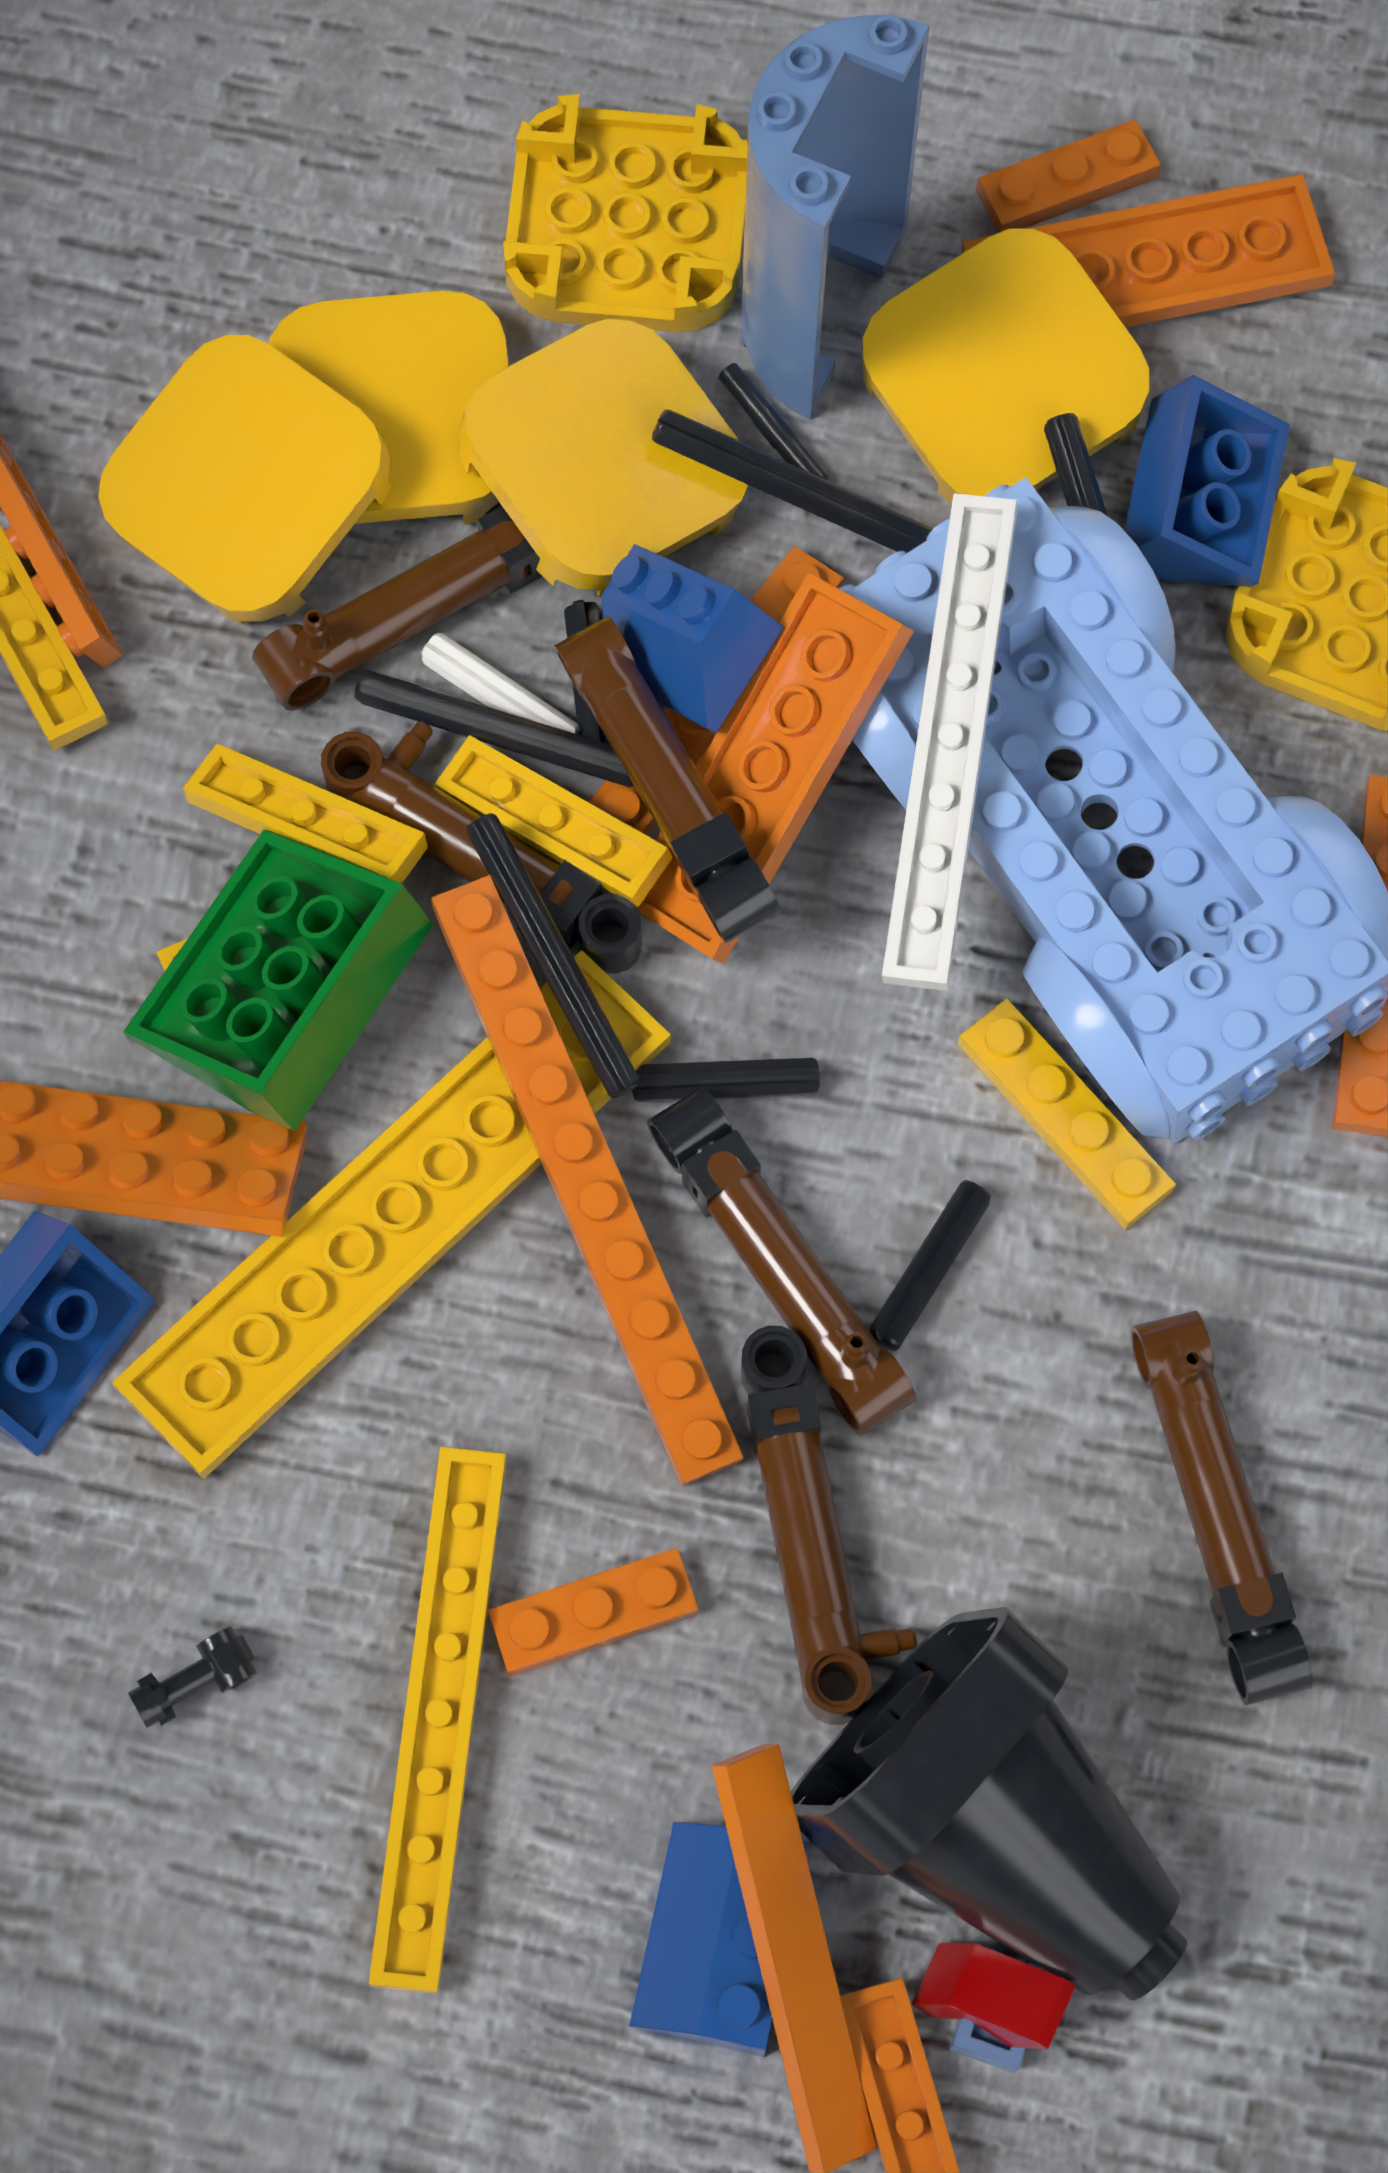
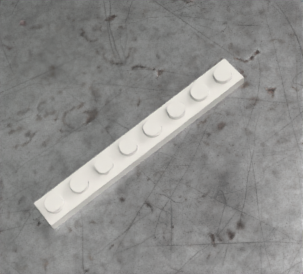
M953 494L882 971V980L885 984L948 991L1017 515L1016 499Z

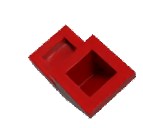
M939 1942L911 2004L931 2018L970 2020L1009 2047L1048 2050L1076 1986L1062 1977L977 1943Z

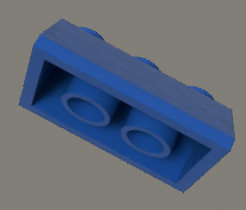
M1195 375L1190 376L1151 399L1124 531L1136 543L1154 574L1166 581L1252 587L1258 584L1260 580L1290 424Z
M636 544L633 545L628 555L617 564L612 574V580L601 595L603 618L610 616L614 621L637 667L660 706L715 734L784 628L735 589Z
M35 1210L0 1254V1432L31 1454L39 1457L157 1300L71 1224Z
M673 1822L629 2027L764 2057L772 2015L726 1826ZM803 1841V1845H804V1849H805V1853H806V1852H807V1847H808V1842Z

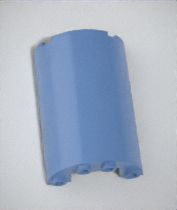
M863 15L848 17L818 26L802 34L777 54L762 74L751 101L748 123L741 311L743 345L747 348L748 354L755 366V374L765 388L783 405L808 419L812 418L835 373L836 360L820 354L826 262L828 258H834L883 278L907 232L930 26L915 20L894 15Z

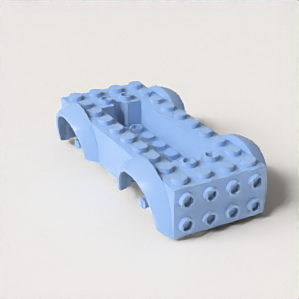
M1025 477L1011 487L1001 485L985 495L986 497L1016 499L1017 515L968 850L1036 943L1022 970L1025 979L1061 1033L1108 1096L1142 1135L1170 1138L1174 1144L1188 1135L1196 1141L1218 1128L1225 1120L1222 1113L1241 1100L1247 1106L1260 1101L1277 1087L1276 1077L1296 1065L1299 1071L1308 1069L1330 1052L1329 1042L1347 1030L1352 1036H1357L1382 1018L1384 1013L1381 1011V1008L1384 1007L1385 1001L1388 998V891L1376 865L1360 840L1341 818L1327 807L1304 796H1264L1174 676L1172 671L1174 669L1176 646L1172 618L1160 584L1136 543L1115 521L1101 511L1079 506L1049 508ZM950 519L937 525L927 536L926 542L907 554L904 551H899L887 557L876 568L873 576L856 587L849 584L839 588L914 631L852 739L905 810H907ZM1059 749H1069L1076 752L1082 760L1081 772L1069 781H1059L1052 778L1045 768L1046 760L1052 752ZM1093 803H1105L1116 811L1118 817L1109 828L1096 830L1088 827L1081 818L1082 812ZM1140 846L1151 853L1154 859V867L1147 876L1140 879H1131L1119 871L1116 863L1117 857L1125 848Z

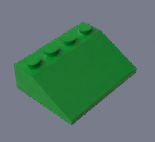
M263 829L123 1032L129 1039L245 1109L295 1131L434 924L403 884Z

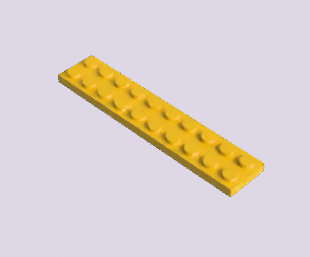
M581 950L574 958L636 1071L641 1065L649 1064L671 1043V1034ZM546 982L540 988V991L595 1114L611 1097L606 1092L555 995ZM488 1037L287 1220L283 1237L271 1235L112 1381L114 1388L203 1480L542 1164Z

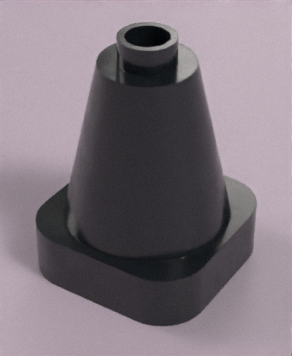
M1007 1607L957 1614L933 1631L907 1656L867 1701L864 1708L852 1718L791 1790V1795L800 1831L842 1872L878 1876L888 1874L1041 1969L1068 1980L1082 1994L1093 1995L1113 1984L1129 2000H1137L1153 1990L1166 1978L1186 1949V1938L1170 1924L1178 1908L1180 1895L1053 1700L1067 1678L1068 1667Z

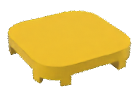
M580 94L557 96V105L537 113L529 123L522 120L516 137V160L506 241H503L506 283L517 304L535 317L557 323L588 325L608 318L632 320L654 331L663 332L697 331L718 321L732 306L739 283L745 224L748 150L747 139L742 140L734 128L718 118V109L696 104L695 117L585 108L580 107Z
M1007 229L987 237L887 301L871 317L863 335L862 378L870 396L876 395L937 481L938 493L951 505L954 493L985 496L998 486L1008 485L1011 487L1025 477L1037 491L1058 477L1044 432L1047 420L1057 415L1074 413L1078 417L1089 456H1091L1116 439L1121 443L1136 429L1149 394V367L1136 341L1074 255L1054 236L1036 229Z
M431 291L330 300L299 307L280 321L269 338V344L359 407L375 424L387 441L386 446L390 455L388 481L392 487L382 506L372 501L355 524L463 514L464 525L478 522L477 519L485 516L489 509L499 503L476 469L468 474L466 473L457 454L460 448L459 425L473 390L493 374L508 367L506 337L500 319L485 302L464 292Z
M608 318L588 324L493 374L473 390L459 425L460 448L457 454L466 473L468 474L476 469L539 556L540 561L536 570L552 586L558 580L577 589L597 590L598 597L603 594L612 580V574L617 564L628 555L634 544L665 557L710 531L716 536L731 523L748 487V484L665 448L652 440V433L660 414L665 409H670L739 441L672 348L654 330L632 320Z
M225 335L204 343L186 359L112 453L101 474L98 498L105 520L134 551L137 550L216 608L225 618L244 626L246 621L262 622L284 613L289 618L306 603L300 593L372 501L382 506L392 487L388 481L390 455L386 446V439L359 407L270 344L250 335Z
M1333 458L1330 466L1307 469L1297 476L1291 473L1279 489L1274 503L1259 583L1252 587L1239 586L1237 591H1235L1228 614L1225 636L1230 655L1242 671L1263 685L1378 730L1388 731V488L1353 475L1356 462Z

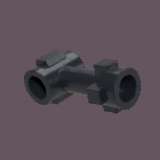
M229 1626L196 1645L202 1659L161 1682H158L152 1673L137 1681L139 1687L131 1690L128 1694L145 1726L148 1728L157 1722H160L161 1726L176 1719L172 1708L173 1705L214 1682L218 1685L221 1693H225L257 1674L252 1664L255 1657L243 1635L237 1637L232 1626Z

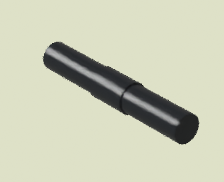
M732 363L720 372L718 379L751 418L752 423L772 448L780 454L785 462L828 481L829 476L738 364Z

